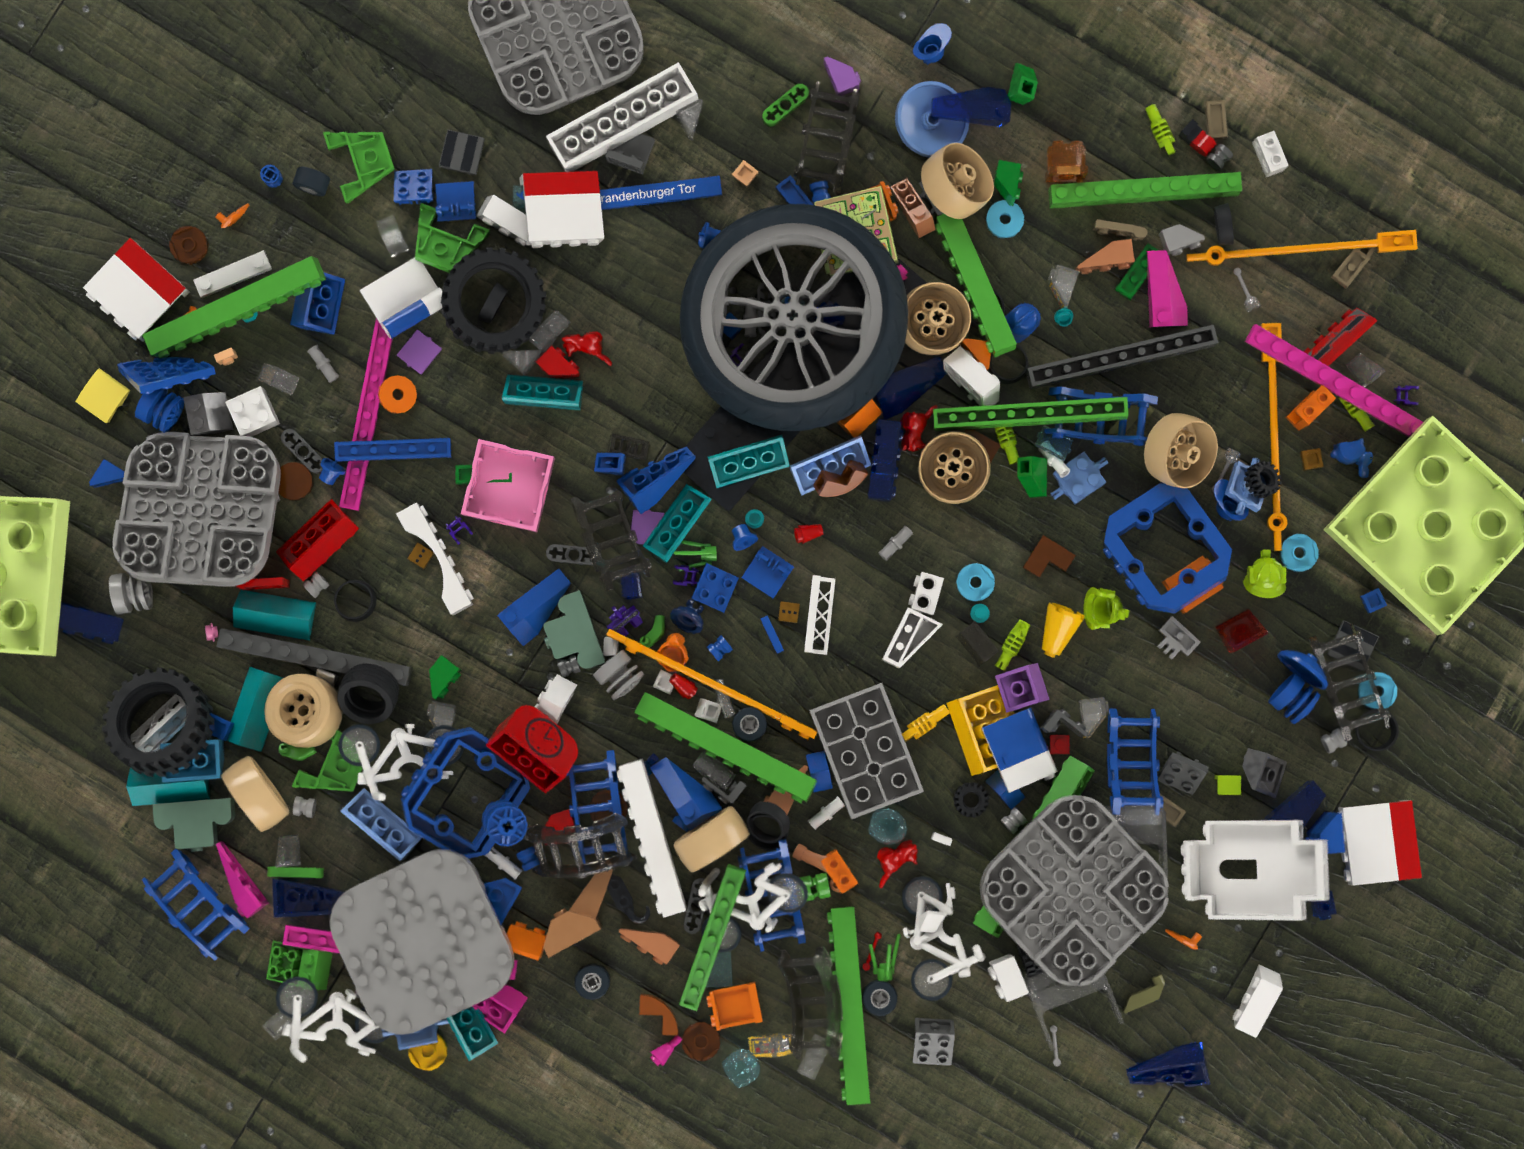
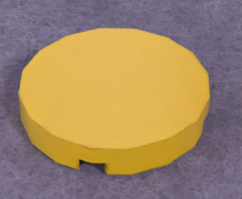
M437 1033L438 1043L409 1048L408 1055L410 1061L416 1068L431 1071L438 1068L445 1061L448 1047L440 1034Z

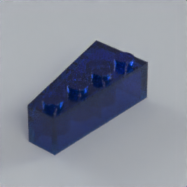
M878 419L867 498L869 500L890 502L891 498H895L896 486H893V482L898 477L899 468L896 467V460H900L901 449H898V445L903 437V430H901V422Z
M61 603L59 628H63L64 633L74 635L75 632L83 633L82 637L94 639V637L102 638V642L113 644L114 641L118 642L124 618L101 612L96 613L90 609L76 608L71 604Z
M1308 780L1263 820H1303L1304 828L1326 794L1314 780Z
M278 877L272 878L274 918L331 915L336 901L346 891Z

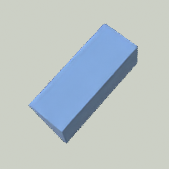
M860 435L790 465V471L802 496L815 490L813 484L821 470L841 475L849 460L863 463L865 468L871 466Z
M363 788L340 812L399 861L405 860L423 837L408 829L406 823L382 802L373 799L372 794Z

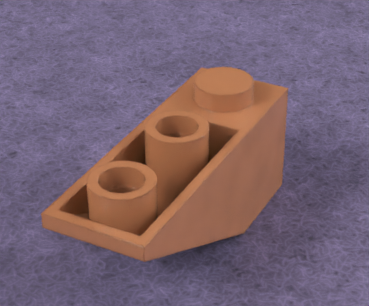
M907 178L890 186L918 238L936 230L931 213Z
M1132 239L1112 241L1079 264L1075 272L1089 274L1092 273V270L1097 269L1100 272L1110 271L1113 267H1118V269L1130 268V265L1135 261Z
M626 928L619 930L621 933L620 937L628 943L631 941L636 943L638 950L644 954L647 952L652 954V959L660 965L663 963L667 965L680 946L679 942L665 933Z

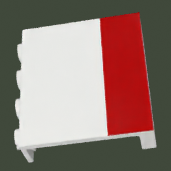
M598 171L523 173L519 179L520 186H523L528 231L526 245H532V248H540L543 245L560 247L562 244L579 246L581 245L580 243H588L589 246H594L604 239Z
M129 238L83 287L88 292L86 296L93 302L97 300L101 304L99 308L107 315L111 313L115 317L113 319L115 323L121 328L125 326L129 330L127 333L135 341L140 339L143 342V334L150 329L181 295L186 297L190 293L132 238Z
M1412 800L1338 808L1339 812L1337 813H1342L1345 853H1341V857L1346 865L1344 879L1346 882L1348 881V885L1422 878Z

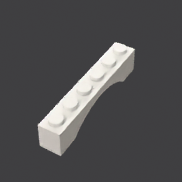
M415 503L396 513L405 531L424 540L437 556L443 573L442 599L450 614L455 615L472 606L471 600L474 598L470 590H465L462 583L465 581L460 572H455L453 568L455 563L452 557H447L444 552L447 548L442 539H437L435 535L437 529L433 522H428L426 518L428 513L425 507Z

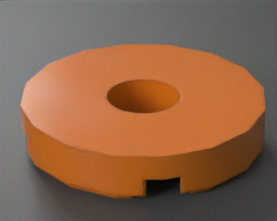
M391 376L384 380L379 387V402L388 412L395 414L404 413L411 409L416 402V387L411 380L404 376ZM395 389L402 392L400 400H396L393 397Z

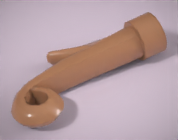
M799 843L792 857L798 861L802 860L828 874L821 863V860L827 856L814 853ZM831 878L829 882L831 889L835 892H840Z

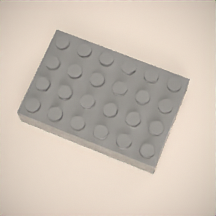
M882 683L809 710L851 820L924 792Z

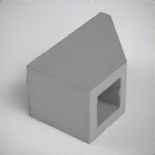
M1181 224L1161 230L1158 234L1164 250H1167L1168 255L1172 254V256L1183 253V249L1189 247L1190 250L1196 249L1205 240L1204 235Z

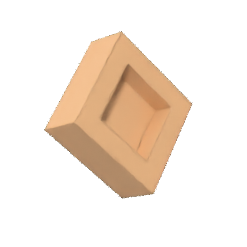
M743 160L733 172L732 177L747 188L759 171Z
M233 348L214 355L216 362L224 366L232 364L234 359L238 358Z

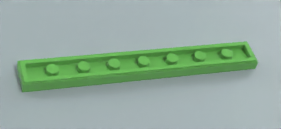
M731 864L727 865L679 1003L680 1006L694 1011L698 1010L746 873L745 869Z

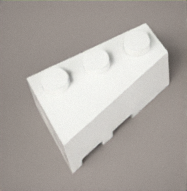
M495 195L488 196L476 217L489 226L499 229L498 231L502 234L515 238V242L525 246L528 240L526 214Z
M960 346L943 360L944 370L958 387L962 385L969 393L967 397L970 401L974 399L979 406L995 405L999 402V379L994 374L991 375L981 362L978 363L968 350H964Z
M908 607L882 661L899 669L943 624Z
M1258 965L1248 990L1242 998L1240 1008L1233 1015L1236 1029L1257 1038L1283 990L1279 973Z

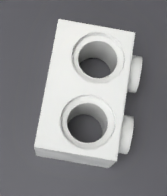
M1275 131L1256 137L1252 142L1266 178L1284 171L1289 166Z
M921 572L920 576L916 575L913 585L916 587L915 594L910 595L908 605H911V609L933 616L944 578ZM925 579L932 581V589H925L923 587ZM921 597L928 601V605L925 608L918 606L917 601Z

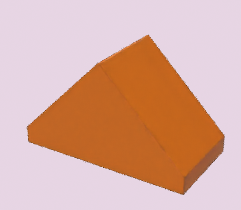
M965 338L960 345L964 350H968L973 355V358L978 363L981 362L988 370L991 353L986 348L985 342L987 341Z

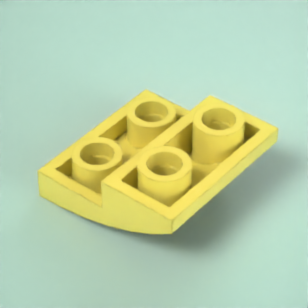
M99 368L85 385L75 402L103 422L109 423L117 408L124 403L130 390Z

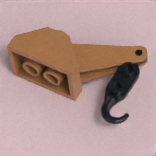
M604 862L600 865L570 910L567 911L564 908L553 914L555 918L550 922L543 946L548 958L599 931L603 927L597 915L607 889L617 908L624 912L632 922L642 924L649 919V906L645 907L646 914L643 917L636 916L632 896L622 878L613 874L614 867L610 862Z

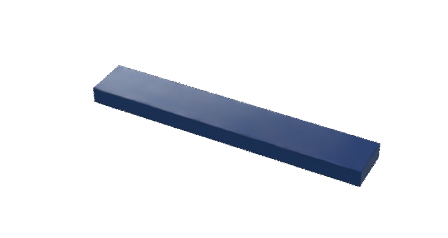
M450 438L334 442L335 462L451 458Z

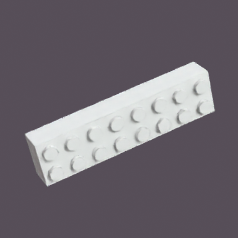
M678 62L550 133L546 138L564 171L573 172L606 154L608 149H615L699 102L698 95Z
M643 758L619 766L617 776L619 782L624 783L625 788L622 790L625 801L629 800L630 803L628 813L630 819L635 820L636 826L633 827L636 839L640 838L641 841L639 846L641 857H645L647 861L644 867L647 876L652 878L650 884L652 894H656L658 898L655 903L658 914L662 913L664 918L684 912L687 908Z

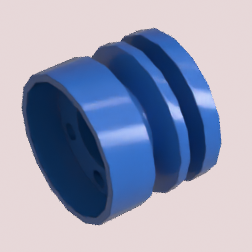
M157 389L151 394H143L137 404L135 417L147 424L153 421L154 428H159L164 433L169 432L181 416L185 405L184 398L176 396L173 392L167 395V389Z
M1297 673L1290 675L1268 700V703L1277 711L1286 706L1287 709L1283 716L1285 718L1291 716L1289 721L1292 724H1296L1313 710L1321 696L1317 691L1312 693V686L1302 690L1305 680Z
M498 800L488 805L483 812L481 821L483 829L496 844L500 846L515 845L526 834L527 820L516 804L508 800ZM507 821H508V823H509L510 825H509V826H505V828H504V827L502 826V824H503V823L506 824Z

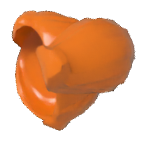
M680 633L670 634L666 642L657 650L658 653L684 666L689 660L686 647L683 645L686 641ZM657 661V662H658L660 665H662L663 668H664L665 670H667L668 672H671V673L679 672V671H677V670H675V669H673V668H671V667H669V666H667V665H665V664H663V663Z

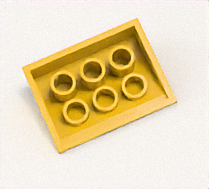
M998 685L947 702L946 704L971 775H977L998 768L981 729L1014 714V711L1006 712Z

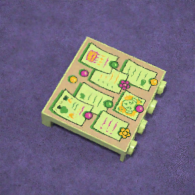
M881 186L814 202L815 206L835 210L862 224L885 246L894 262L899 263ZM877 209L876 211H874L873 213H871V214L868 215L867 217L863 218L864 216H866L867 214H869V213L872 212L873 210ZM831 254L827 259V263H824L826 274H830L832 278L843 264V261ZM849 268V269L846 270L845 273H849V272H853V271Z

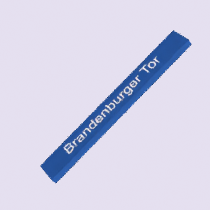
M720 176L600 190L602 210L722 196Z

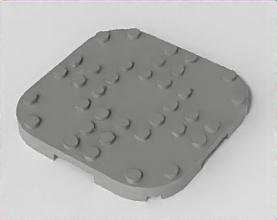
M468 0L470 19L499 87L506 100L521 112L533 115L546 114L628 79L638 69L644 53L642 33L627 0Z
M182 432L156 433L146 437L147 440L139 446L136 445L126 462L123 478L125 489L119 520H116L112 542L114 556L121 567L132 577L145 582L231 587L241 585L254 578L262 570L268 559L281 479L280 465L271 449L259 439L249 436L226 435L225 438L190 436L189 433Z
M1068 795L1051 802L987 865L980 882V894L983 905L990 916L1048 977L1064 985L1084 986L1099 979L1116 962V959L1162 916L1169 900V884L1159 864L1132 839L1101 803L1086 796Z
M447 849L429 851L352 887L339 897L332 909L330 929L334 942L369 1017L385 1031L394 1034L417 1032L494 996L510 979L514 968V953L511 943L487 897L485 886L477 869L464 855Z

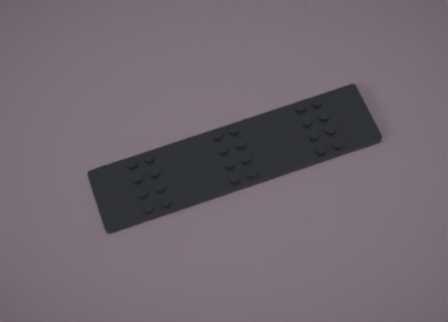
M898 258L899 263H896V265L899 266L901 264L908 272L906 274L907 279L903 280L906 295L919 285L927 283ZM845 273L834 289L816 305V308L836 306L864 308L866 295L855 273ZM811 315L808 318V322L813 323L817 320L816 315ZM837 315L824 317L823 323L837 328L859 331L861 329L862 316ZM818 330L812 334L824 352L834 375H838L843 371L859 351L860 338L840 337ZM799 331L796 337L803 338L806 332ZM790 342L787 344L777 366L763 382V385L780 390H802L808 388V383L798 362L794 343ZM777 343L750 372L749 378L754 381L757 380L771 360ZM810 343L802 346L805 367L813 385L818 386L829 381L830 376L820 355ZM720 406L685 446L696 458L683 473L725 510L731 511L762 475L716 488L708 457L782 435L786 448L800 431H780L757 426L736 417Z

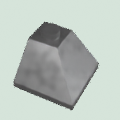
M1248 748L1242 767L1251 788L1276 798L1287 762L1268 753Z

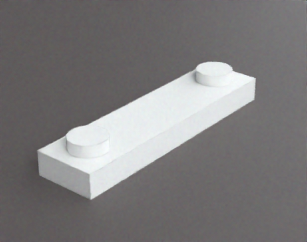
M263 250L196 278L193 281L200 297L204 298L267 272L272 267Z

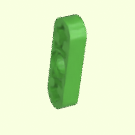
M797 84L764 110L763 122L767 126H775L808 99L809 90L807 86ZM796 90H804V97L799 95L797 98H795V102H797L795 104L792 98H794L797 95ZM782 101H789L791 107L788 110H783L780 107ZM775 107H777L779 112L774 116L775 120H767V114L773 115L776 112Z
M268 866L267 876L324 878V868Z

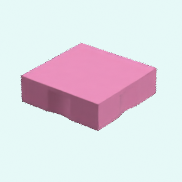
M478 439L472 464V477L466 490L461 514L538 533L555 461L554 456L528 450L513 449L506 445ZM509 473H512V482H489L491 480L509 479Z

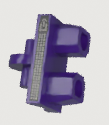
M623 605L618 610L613 606L611 609L614 613L609 616L613 622L606 627L623 636H627L628 631L624 626L628 622L636 628L643 621L634 605L629 609H626Z

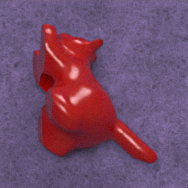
M588 332L584 336L571 334L562 337V341H564L563 347L568 357L572 356L576 351H582L598 357L610 366L612 365L611 360L602 354L603 337L599 332Z
M937 405L930 407L925 414L907 412L902 416L901 426L906 430L901 442L903 451L911 450L915 452L926 446L921 440L922 432L927 425V420L933 414V409H938Z
M912 840L902 842L895 850L889 847L879 850L877 859L880 861L881 868L884 871L879 888H883L891 874L897 871L905 862L917 864V845L913 844Z

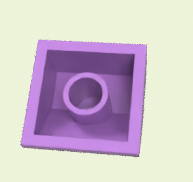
M1038 663L1026 665L995 676L1007 713L1050 700Z

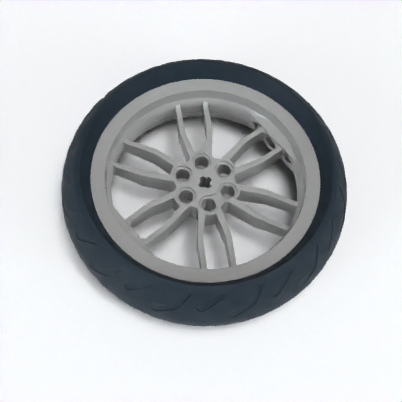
M785 204L763 208L741 217L724 228L709 242L694 263L687 278L680 305V334L683 349L689 366L702 388L715 402L736 417L757 426L780 431H801L824 427L848 417L866 405L882 389L895 370L905 344L908 328V302L904 282L896 263L885 246L872 232L849 216L832 209L808 204ZM806 245L824 250L809 270L800 290L793 292L789 273L779 252V247ZM772 249L775 251L782 268L785 288L778 291L766 278L758 261L759 255ZM833 254L841 259L843 264L832 278L814 294L809 292L817 273L828 257ZM751 260L754 261L761 279L775 298L771 304L749 298L728 297L730 282ZM850 268L864 289L866 295L864 308L846 306L816 308V305L834 289L846 270ZM788 296L791 298L787 304L781 303L784 297ZM804 298L810 299L807 305H801V300ZM729 304L749 306L764 311V316L746 320L726 319L727 306ZM773 312L779 313L776 319H770V315ZM796 314L797 317H794V320L791 321L790 317ZM811 315H816L817 320L815 322H808V318ZM837 315H861V329L858 331L837 328L823 323V318ZM724 326L739 328L771 326V329L751 348L739 366L733 363L722 340ZM780 329H786L787 332L784 336H777ZM818 330L840 337L860 338L859 351L849 365L838 375L833 374L824 352L813 338L812 334L814 331ZM799 331L806 332L803 338L796 337ZM775 340L777 346L771 360L757 380H752L743 372L757 354ZM790 342L794 343L798 362L808 383V388L802 390H780L763 385V382L777 366L787 344ZM809 343L822 358L830 376L829 381L818 386L813 385L805 367L802 346Z

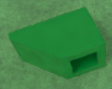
M1019 63L1015 64L1007 99L1022 105L1034 100L1038 84L1034 69Z
M999 160L995 173L994 187L1006 202L1013 206L1015 199L1019 200L1021 188H1018V182L1021 183L1023 178V171H1020L1021 164Z
M1034 456L1019 457L1017 477L1030 498L1047 497V458Z
M443 655L437 659L429 670L432 697L435 700L443 699L449 692L448 686L451 683L455 684L461 676L459 674L461 669Z

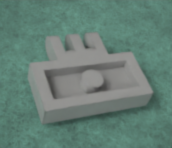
M1173 616L1158 630L1165 638L1157 647L1161 649L1166 644L1167 647L1163 653L1167 654L1172 650L1173 652L1169 655L1171 660L1179 651L1189 656L1200 644V641Z

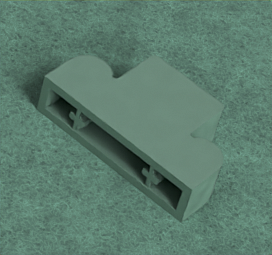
M578 590L564 595L559 599L558 608L565 616L543 624L547 635L544 638L547 648H551L554 658L557 660L579 653L577 662L584 669H592L605 664L606 661L582 592Z
M234 798L153 804L155 826L161 830L174 827L175 848H191V852L203 851V847L216 846L218 843L217 824H229L235 818Z

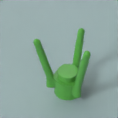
M683 540L682 544L701 547V551H674V555H701V560L705 561L687 565L690 569L706 565V563L712 565V561H717L716 546H711V544Z
M897 934L892 960V946L889 944L886 963H880L879 967L877 966L873 946L869 944L873 974H877V980H893L900 934Z

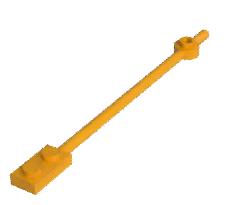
M1416 230L1381 232L1376 234V239L1233 251H1224L1220 246H1212L1206 253L1186 254L1187 262L1206 260L1210 265L1217 266L1224 259L1368 247H1377L1378 253L1417 250L1418 247ZM1212 254H1217L1218 259H1213Z
M1281 323L1261 324L1262 328L1282 339ZM1261 352L1262 362H1268L1271 465H1275L1274 470H1279L1276 362L1279 361ZM1279 489L1277 490L1278 492L1272 494L1273 514L1267 519L1268 528L1274 532V551H1282L1281 531L1287 526V518L1281 513ZM1275 519L1279 521V526L1273 524Z
M611 629L606 634V636L626 646L625 650L633 654L640 652L729 697L752 708H756L781 722V727L789 731L792 728L799 731L798 735L807 740L809 737L814 739L817 734V730L710 679Z

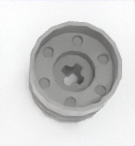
M125 573L113 574L109 577L110 599L116 614L131 613L133 605L137 611H142L143 608L144 610L152 609L153 589L151 582L138 580L129 575L128 579Z
M624 650L614 655L593 674L600 685L608 681L611 683L606 690L607 693L613 689L617 690L611 696L613 700L629 693L645 675L642 671L638 672L635 676L632 674L637 670L638 666L635 665L629 669L627 668L631 658Z

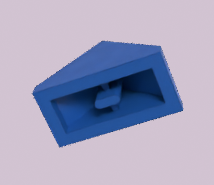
M597 453L594 472L624 476L626 455L623 453Z
M104 459L89 481V484L97 488L122 482L125 471Z
M825 751L807 754L806 759L810 777L817 780L813 791L819 792L833 789Z
M999 769L985 781L1010 810L1025 798L1020 789L1008 793Z

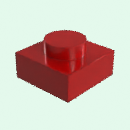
M1049 735L1050 754H1070V735Z

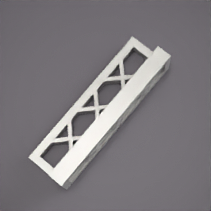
M817 575L812 577L805 653L827 655L835 588L834 578H825ZM820 581L831 582L830 591L825 595L819 589ZM824 598L829 606L828 610L821 614L817 609V604ZM822 617L826 622V629L819 633L815 628V622ZM826 631V633H825V639H824V638L822 637V634ZM818 637L824 642V650L813 649V641Z
M176 694L172 696L130 736L131 742H135L134 746L143 752L158 751L161 743H167L184 727L187 717L185 701ZM177 701H179L180 703L175 708H173V705ZM164 715L163 719L158 722L159 718ZM150 728L149 732L144 735L145 731Z

